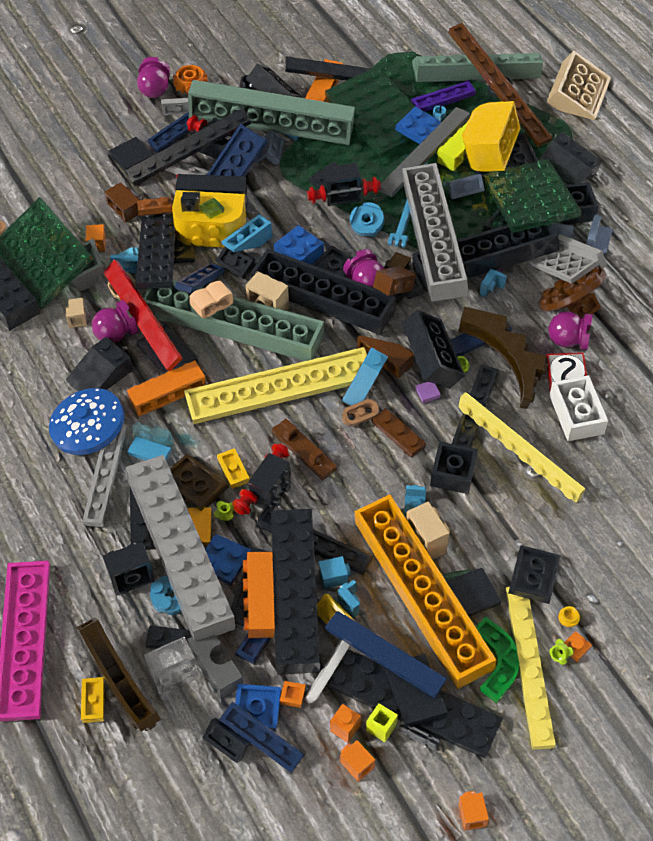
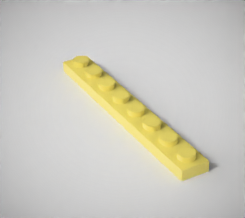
M465 392L460 397L459 408L464 414H468L479 426L484 427L492 437L497 438L507 449L517 454L523 462L533 467L534 471L544 476L552 486L560 489L568 499H572L577 503L582 498L585 490L583 486L468 393Z
M506 587V597L514 643L517 647L519 674L532 750L555 748L530 600L508 594L509 587Z

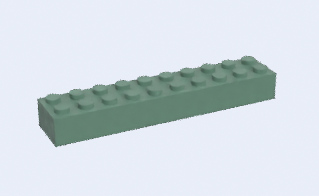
M192 80L188 92L189 118L196 115L199 117V120L206 119L211 121L214 117L221 120L244 108L252 123L246 126L247 128L264 131L273 130L281 134L346 145L350 144L355 107L198 80Z
M173 280V288L147 289L142 297L156 319L304 361L314 358L324 337V321L234 296L233 303L229 307L217 311L210 317L201 318L190 305L189 296L192 293L175 289L176 280Z

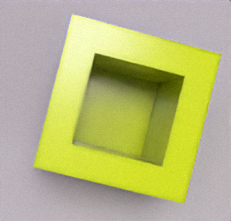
M378 703L367 720L366 731L385 743L397 726L398 715Z

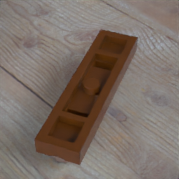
M287 418L272 428V434L322 481L337 470V465Z

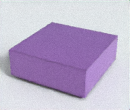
M426 382L416 385V391L422 403L440 398L441 394L434 383Z

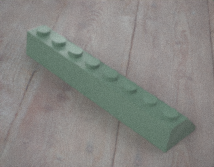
M540 53L487 54L502 74L510 79L541 78L544 62ZM466 55L416 56L412 60L417 82L485 80Z

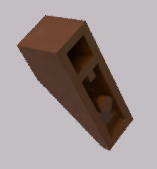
M359 335L357 337V349L364 347L368 354L372 347L388 356L383 368L395 377L400 378L413 366L414 354L408 348H404L397 343Z

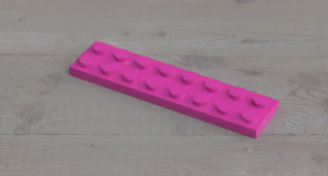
M49 561L7 564L0 646V722L40 719L50 578Z

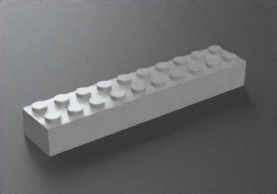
M437 164L402 168L404 188L431 302L468 296L467 277Z
M164 455L126 467L128 482L194 641L196 642L213 635L218 636L234 630V615Z

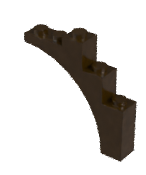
M464 306L458 332L471 335L485 342L506 360L518 382L520 408L527 409L529 403H533L536 392L533 391V387H536L541 375L546 374L548 363H545L546 355L527 351L526 335L508 332L507 316Z
M93 617L77 626L76 630L97 670L104 677L131 726L135 730L139 729L141 732L153 729L161 718L130 676L99 620Z

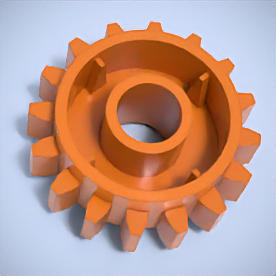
M196 65L183 66L175 72L176 75H173V83L176 90H181V93L187 92V95L192 80L208 82L205 70Z

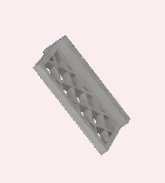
M561 234L558 235V252L529 261L531 266L571 284L595 267L605 268L607 266L602 250Z

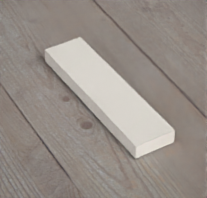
M343 640L339 641L303 700L309 704L317 700L348 650L349 644Z

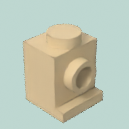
M83 298L68 300L69 307H66V319L69 328L87 326Z

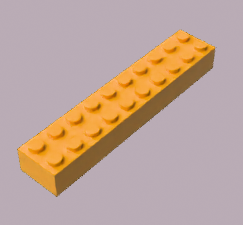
M389 494L354 511L355 524L457 690L494 671L496 665L494 655L392 496Z

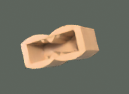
M221 281L212 282L206 288L196 290L189 296L190 305L201 318L210 317L233 303V294Z

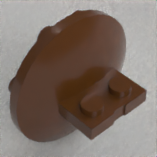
M597 266L572 284L560 279L554 283L553 288H548L542 292L543 296L538 304L543 311L564 309L565 312L577 314L581 319L585 317V314L592 315L601 308L594 291L603 283L607 274L603 268Z

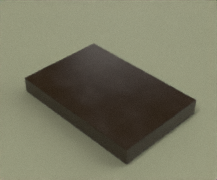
M188 454L170 468L182 498L200 511L208 507L229 488L228 482Z

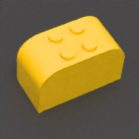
M514 101L485 103L473 110L470 119L467 121L465 131L462 133L469 164L473 170L505 171L520 131Z
M176 190L172 212L176 239L185 245L191 246V243H193L195 246L224 248L225 246L222 244V241L246 223L245 194L200 192V212H182L181 197L183 192L198 191Z

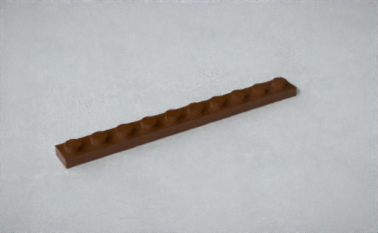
M460 23L449 28L448 33L499 99L502 102L514 101L519 124L534 144L540 147L551 142L553 137L465 25Z

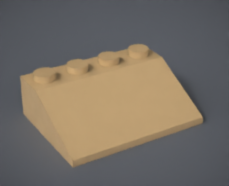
M573 51L562 62L547 103L559 111L595 120L611 77Z

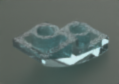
M139 422L132 426L134 437L146 439L170 448L174 445L171 432L165 428L162 429L156 425L151 430L149 426L142 425Z

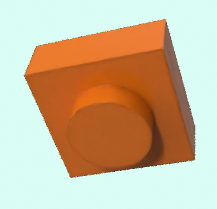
M576 631L564 642V644L573 649L574 653L570 657L576 662L592 647V644Z
M284 681L280 704L302 708L306 685Z

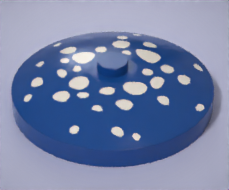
M99 388L78 391L64 399L54 410L49 422L50 436L55 445L68 454L85 455L96 452L111 443L119 434L124 423L123 406L119 399L110 391Z

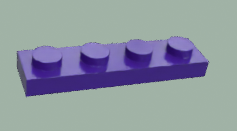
M469 81L413 98L411 99V105L413 108L416 106L426 112L434 109L436 106H445L475 96L476 90Z

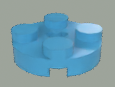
M363 203V206L354 208L350 215L352 229L360 236H376L385 222L381 208L374 203ZM368 217H370V221H369V222H365V221L363 220V219H367Z
M167 575L152 583L150 592L151 602L158 612L167 613V615H177L182 611L176 596L174 598L166 597L168 592L173 591Z

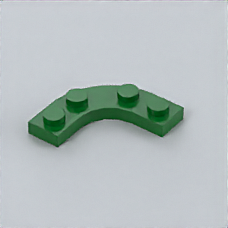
M485 616L476 626V629L487 646L495 654L497 666L480 686L479 691L497 704L516 680L519 670L517 647L512 638Z

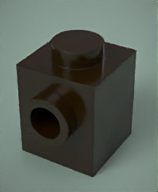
M395 252L391 259L386 261L384 268L401 266L410 271L411 257Z

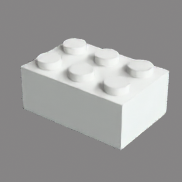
M589 375L552 382L550 398L567 441L605 434L608 419Z

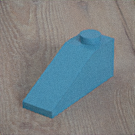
M257 215L224 239L222 244L233 252L260 247L272 238L271 222L261 215Z
M371 347L342 401L350 406L364 401L388 356Z

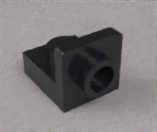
M183 192L181 197L182 212H200V192Z

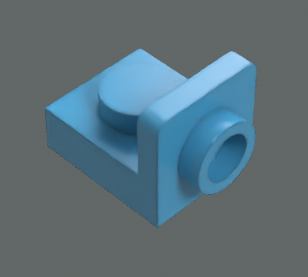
M490 269L481 283L480 295L486 297L490 291L494 290L495 286L503 289L507 276Z
M419 485L406 486L404 516H407L408 510L425 503L426 487Z
M355 580L350 583H344L338 590V602L352 618L357 616L360 611V601L355 595L357 592V582Z

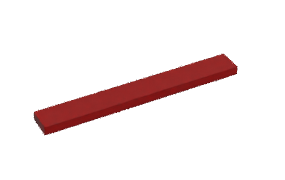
M113 260L103 273L121 301L124 300L128 305L129 313L134 317L136 324L166 370L171 371L180 362L182 356L119 261Z

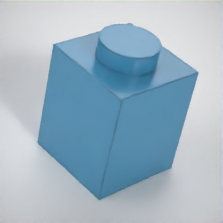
M343 556L319 561V574L323 589L341 586L348 582V576L351 575L349 564L344 563Z

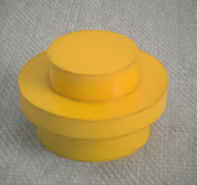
M568 606L560 610L558 619L563 626L574 627L579 623L580 615L574 607Z

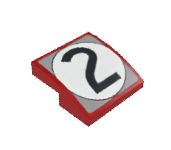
M584 352L546 354L549 391H551L552 382L587 376Z

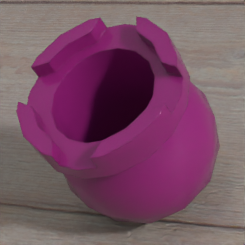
M158 57L143 59L138 70V89L146 97L158 98L167 90L171 72L170 66L166 61L164 63L158 60Z
M370 249L357 251V256L352 260L347 259L343 270L349 279L373 287L377 270L385 268L377 261L376 255Z
M124 300L116 303V309L106 308L95 314L92 320V331L98 340L101 341L107 337L113 343L122 340L126 333H129L131 336L138 333L134 317H129L126 311L129 307Z
M560 312L552 318L548 326L550 339L556 345L564 348L573 347L578 344L580 345V350L587 351L590 334H586V331H590L593 315L585 314V317L581 319L575 313Z

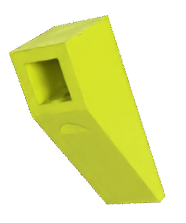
M467 123L462 128L460 127L457 133L450 137L437 151V163L452 171L464 160L466 149L462 133L465 131Z

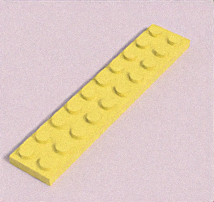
M362 347L184 390L193 424L348 387L351 385L367 356L366 350Z

